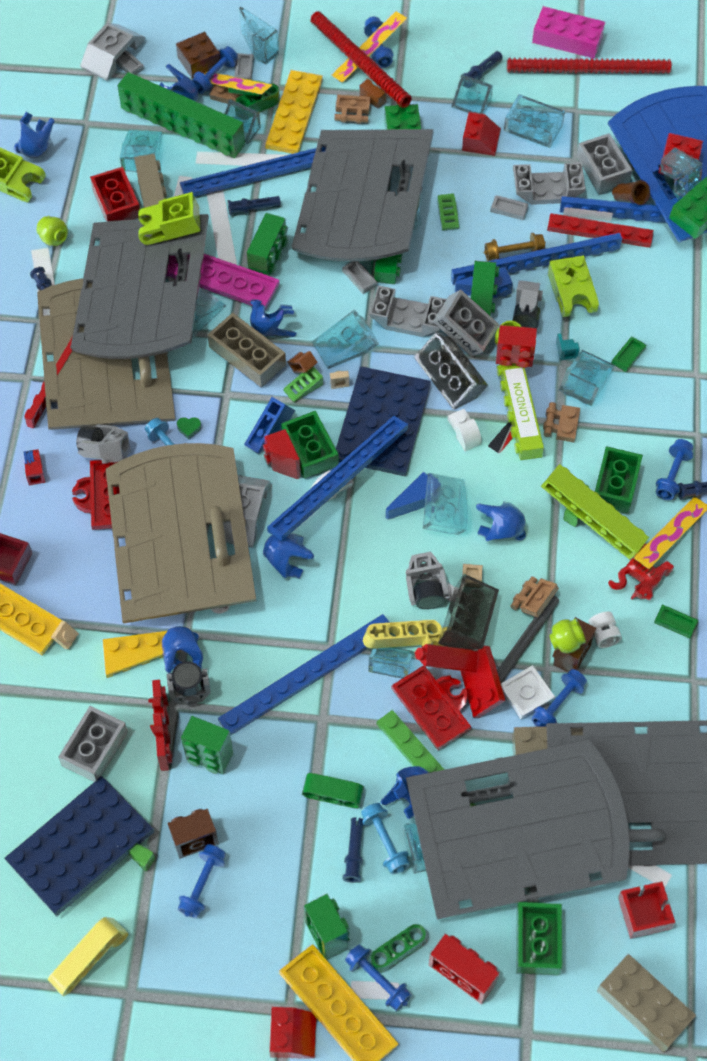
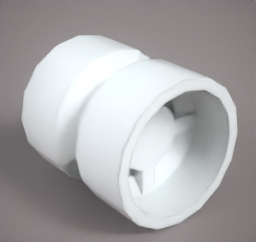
M602 612L589 619L588 623L596 627L594 638L599 648L611 647L622 640L619 628L615 626L616 621L612 612Z

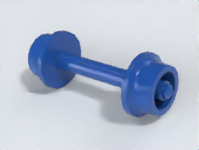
M373 16L365 21L364 33L366 36L370 37L383 24L380 18ZM383 44L372 54V60L381 68H386L393 62L392 49L383 47Z
M227 46L224 49H219L221 59L205 75L201 72L194 74L192 81L196 84L198 93L203 94L205 91L212 89L210 79L224 65L228 68L235 66L238 55L233 48Z
M677 439L669 447L670 455L675 458L668 477L658 479L655 485L657 487L656 494L662 499L673 500L675 495L680 492V486L674 480L681 462L691 460L694 454L693 445L687 440Z
M571 669L567 674L565 673L561 676V680L566 686L547 709L542 707L534 709L535 713L531 720L536 727H546L547 723H557L553 714L572 691L578 694L584 692L587 679L583 674Z
M207 844L203 852L201 851L198 854L206 863L190 897L181 895L178 898L180 901L178 910L185 917L198 918L200 912L206 908L198 899L213 866L224 867L225 865L224 858L226 852L218 846Z
M358 944L353 949H350L349 954L345 958V961L350 966V971L354 972L361 966L390 995L385 1003L387 1007L391 1006L394 1010L399 1011L403 1006H407L412 996L407 989V984L403 983L396 989L367 961L372 952L370 948L366 949L361 944Z

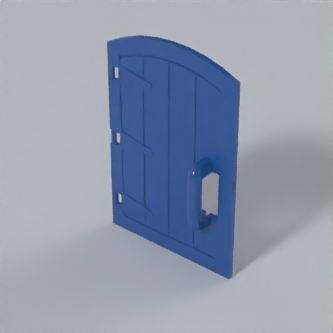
M707 86L677 87L652 93L629 104L608 121V126L640 179L648 183L652 199L679 243L693 237L669 219L673 205L679 200L665 180L664 174L659 173L668 135L672 133L703 141L693 181L677 177L686 193L707 176Z

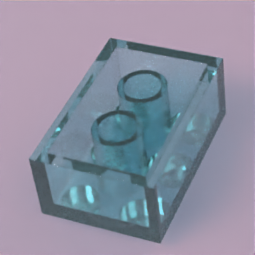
M518 94L505 117L504 131L550 148L563 126L565 111Z

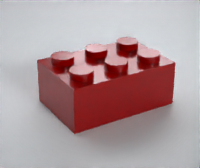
M123 166L90 176L92 190L106 222L138 219L140 206Z
M444 934L430 953L428 966L482 1005L497 983L499 976L497 967L489 961L484 962L481 960L479 954L473 949L463 947L461 941L453 935L448 936Z

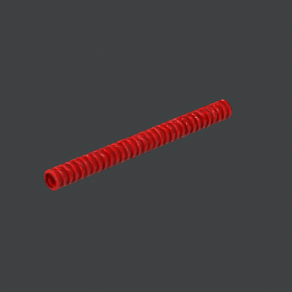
M316 11L311 15L310 22L400 107L405 108L411 103V95L322 12Z
M510 57L507 59L508 73L510 71H513V73L516 71L518 73L521 71L523 73H526V71L528 73H531V71L534 73L536 71L539 73L541 71H544V73L547 71L549 73L552 71L554 73H557V71L559 73H562V71L564 73H567V71L569 73H572V71L577 73L579 71L580 73L621 72L623 74L626 72L628 74L631 72L633 74L636 72V74H639L641 72V74H644L646 72V74H649L651 72L654 74L656 72L659 74L661 72L664 74L667 72V74H670L672 68L671 59L629 60L627 58L624 60L622 58L619 60V58H616L614 60V58H611L609 60L606 58L604 60L601 58L598 60L596 58L593 60L591 58L588 60V58H585L583 60V58H580L578 60V58H575L573 60V58H570L568 60L565 58L562 60L560 58L557 60V58H554L552 60V58L511 59Z

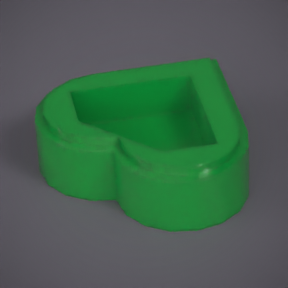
M182 417L176 423L179 432L187 439H190L201 429V422L196 417L190 419Z

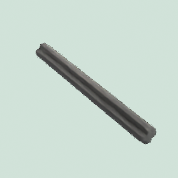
M553 596L538 618L534 617L499 666L497 673L500 683L504 681L559 603L558 597Z

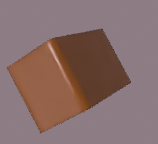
M366 79L360 84V96L370 97V104L380 108L386 103L387 93L374 85L370 79Z
M307 351L304 354L299 352L287 361L294 373H306L318 363L311 351Z

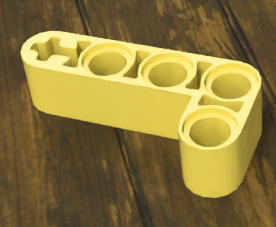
M435 620L371 624L368 626L363 637L364 645L371 649L424 646L425 644L445 646L441 625Z
M102 918L53 971L48 981L62 996H66L77 986L109 948L119 946L125 941L129 933L114 918Z

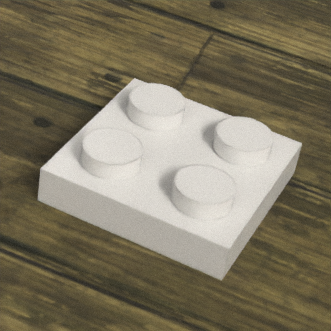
M533 665L501 683L504 696L520 719L533 713L536 707H543L555 700L554 694Z

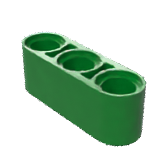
M270 83L272 86L259 96L242 95L235 100L236 116L240 119H247L276 106L280 102L279 87L274 83Z
M307 773L302 795L306 798L349 808H360L365 787L352 781Z
M419 924L410 925L375 949L371 955V965L380 973H383L418 950L425 942L426 931L424 927ZM417 932L422 938L413 940L410 935ZM400 944L404 947V950L402 952H395L392 947ZM382 956L386 959V963L379 965L375 962V959Z

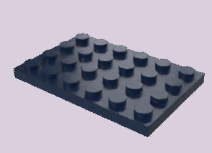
M360 366L336 446L339 462L343 461L390 418L395 416L408 424V430L365 468L406 477L431 381Z
M101 776L97 782L92 783L4 859L57 917L129 855V851L137 844L140 845L155 831Z

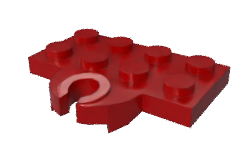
M90 460V477H83L77 480L72 489V494L75 496L81 493L86 494V497L83 499L73 497L72 500L78 510L84 513H91L92 530L112 528L106 468L117 462L103 464L102 460ZM119 486L113 487L114 495L120 494Z
M423 665L391 685L393 692L437 750H440L471 730V725L461 713L467 703V690L464 688L459 695H452L450 690L459 688L461 681L452 678L451 675L442 676L436 680L426 666Z
M160 679L152 680L153 697L148 699V703H152L154 711V724L150 725V728L156 737L157 758L161 771H168L169 763H172V752L170 751L171 735L168 727L170 720L167 711L168 695L166 694V687L162 686Z

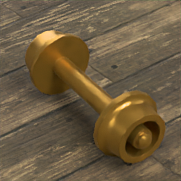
M535 233L530 234L529 242L498 247L496 240L492 239L491 242L485 243L483 253L487 261L499 259V254L525 249H531L533 252L545 249L546 242L542 234Z

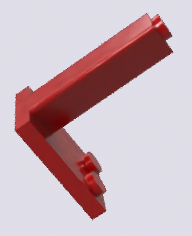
M425 644L421 648L416 649L414 653L416 659L420 660L426 667L461 671L473 718H480L505 702L490 646L484 645L476 651Z

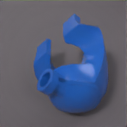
M167 64L166 68L178 79V82L171 87L161 82L159 86L197 101L199 91L196 84L174 68V66Z
M25 112L24 116L20 119L21 139L14 145V151L17 153L22 152V154L30 158H36L47 150L55 120L50 118L48 122H44L39 119L34 131L29 125L33 115Z
M251 300L250 324L252 328L266 336H296L297 332L278 329L284 314H294L292 305L281 304L274 313L267 314L261 300Z
M503 501L501 506L476 505L478 511L493 519L491 528L481 525L478 530V535L485 537L486 541L513 537L521 541L526 538L524 530L526 525L525 516L514 504Z
M291 533L283 541L271 535L264 544L263 556L267 558L284 578L295 577L300 579L303 569L289 565L290 557H302L307 560L314 558L311 550L303 545L304 537L299 534Z
M172 627L162 639L163 659L167 673H170L175 666L182 663L175 657L176 652L179 650L187 652L192 657V662L201 668L203 653L197 645L199 635L187 627Z
M410 766L401 769L396 774V784L381 799L380 803L387 805L397 799L405 798L410 805L404 809V814L407 819H411L414 813L406 777L430 772L421 766Z

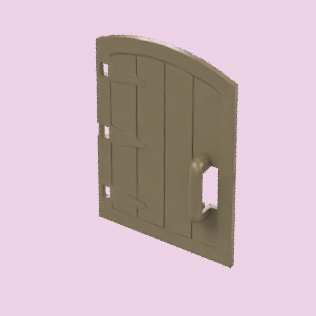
M83 278L56 284L37 292L48 430L81 428L82 426L94 427L98 424L125 425L149 423L155 418H160L165 422L175 421L168 352L154 355L157 378L151 379L149 356L138 358L140 379L133 380L131 359L98 358L72 351L57 376L56 363L73 336ZM88 283L87 288H92V283ZM43 309H49L50 315L44 316ZM80 326L79 332H84L85 326ZM47 355H53L54 361L47 362ZM51 402H57L58 409L51 410Z
M205 443L167 445L134 454L106 468L123 624L256 601L234 448ZM119 486L120 494L114 495L113 487ZM231 521L235 555L230 556L227 551L223 522ZM212 524L217 557L212 559L210 558L206 525ZM118 538H125L126 546L119 547ZM124 591H131L132 599L125 601Z

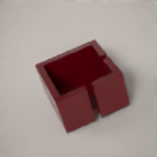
M0 533L1 581L17 585L32 555L29 542Z

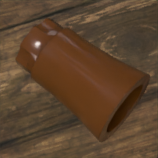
M644 180L621 183L613 188L612 195L616 201L643 205L650 197V187Z

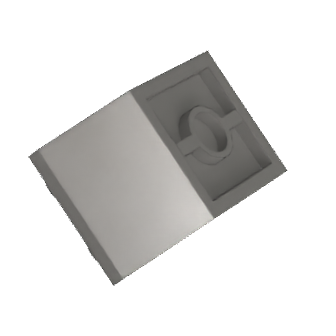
M106 23L87 44L80 67L108 81L117 71L115 61L129 46L137 49L145 40V37L122 25Z
M582 162L564 163L563 172L531 173L530 164L513 165L516 195L532 205L560 204L562 196L577 197L585 192Z
M378 285L370 317L386 330L423 337L440 330L433 323V320L447 299L430 296L429 303L426 304L396 298L394 288Z
M238 475L243 514L246 521L248 547L253 548L257 535V521L263 498L267 496L270 480ZM231 521L223 522L226 543L234 544Z

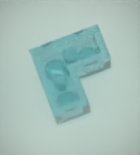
M673 148L661 159V172L674 179V193L684 197L701 182L702 163L685 152Z

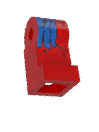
M39 449L24 451L25 474L28 485L46 483ZM35 476H40L38 479L31 478Z

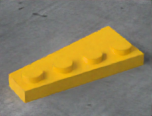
M167 631L103 639L106 678L112 677L113 674L121 671L131 670V667L150 663L149 661L153 659L163 658L162 639Z

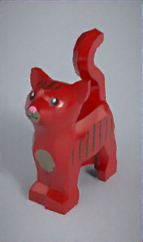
M646 543L642 546L638 553L647 545ZM632 558L618 572L619 583L609 580L608 584L614 590H621L627 584L626 574L641 582L635 586L631 599L633 600L638 597L639 599L651 600L653 598V589L659 585L663 576L670 575L674 566L670 562L665 561L656 568L652 566L648 569Z

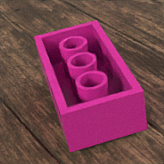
M543 6L533 30L532 43L595 59L603 38L606 22Z

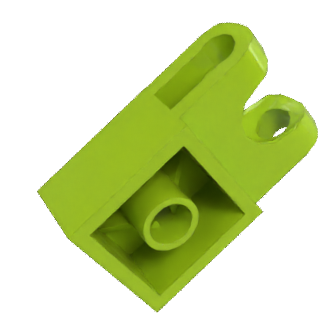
M0 147V191L28 203L32 198L30 188L25 185L32 181L37 183L43 182L46 174L41 167Z
M193 192L160 200L157 205L139 210L138 219L144 225L139 229V240L145 245L200 232V209Z
M584 255L549 261L548 277L562 317L571 316L570 313L575 304L585 306L588 313L597 312L599 301Z

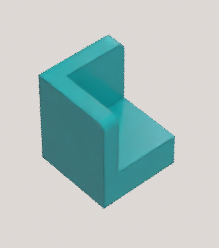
M557 333L556 347L560 361L578 359L579 343H575L574 339L563 340L562 334Z

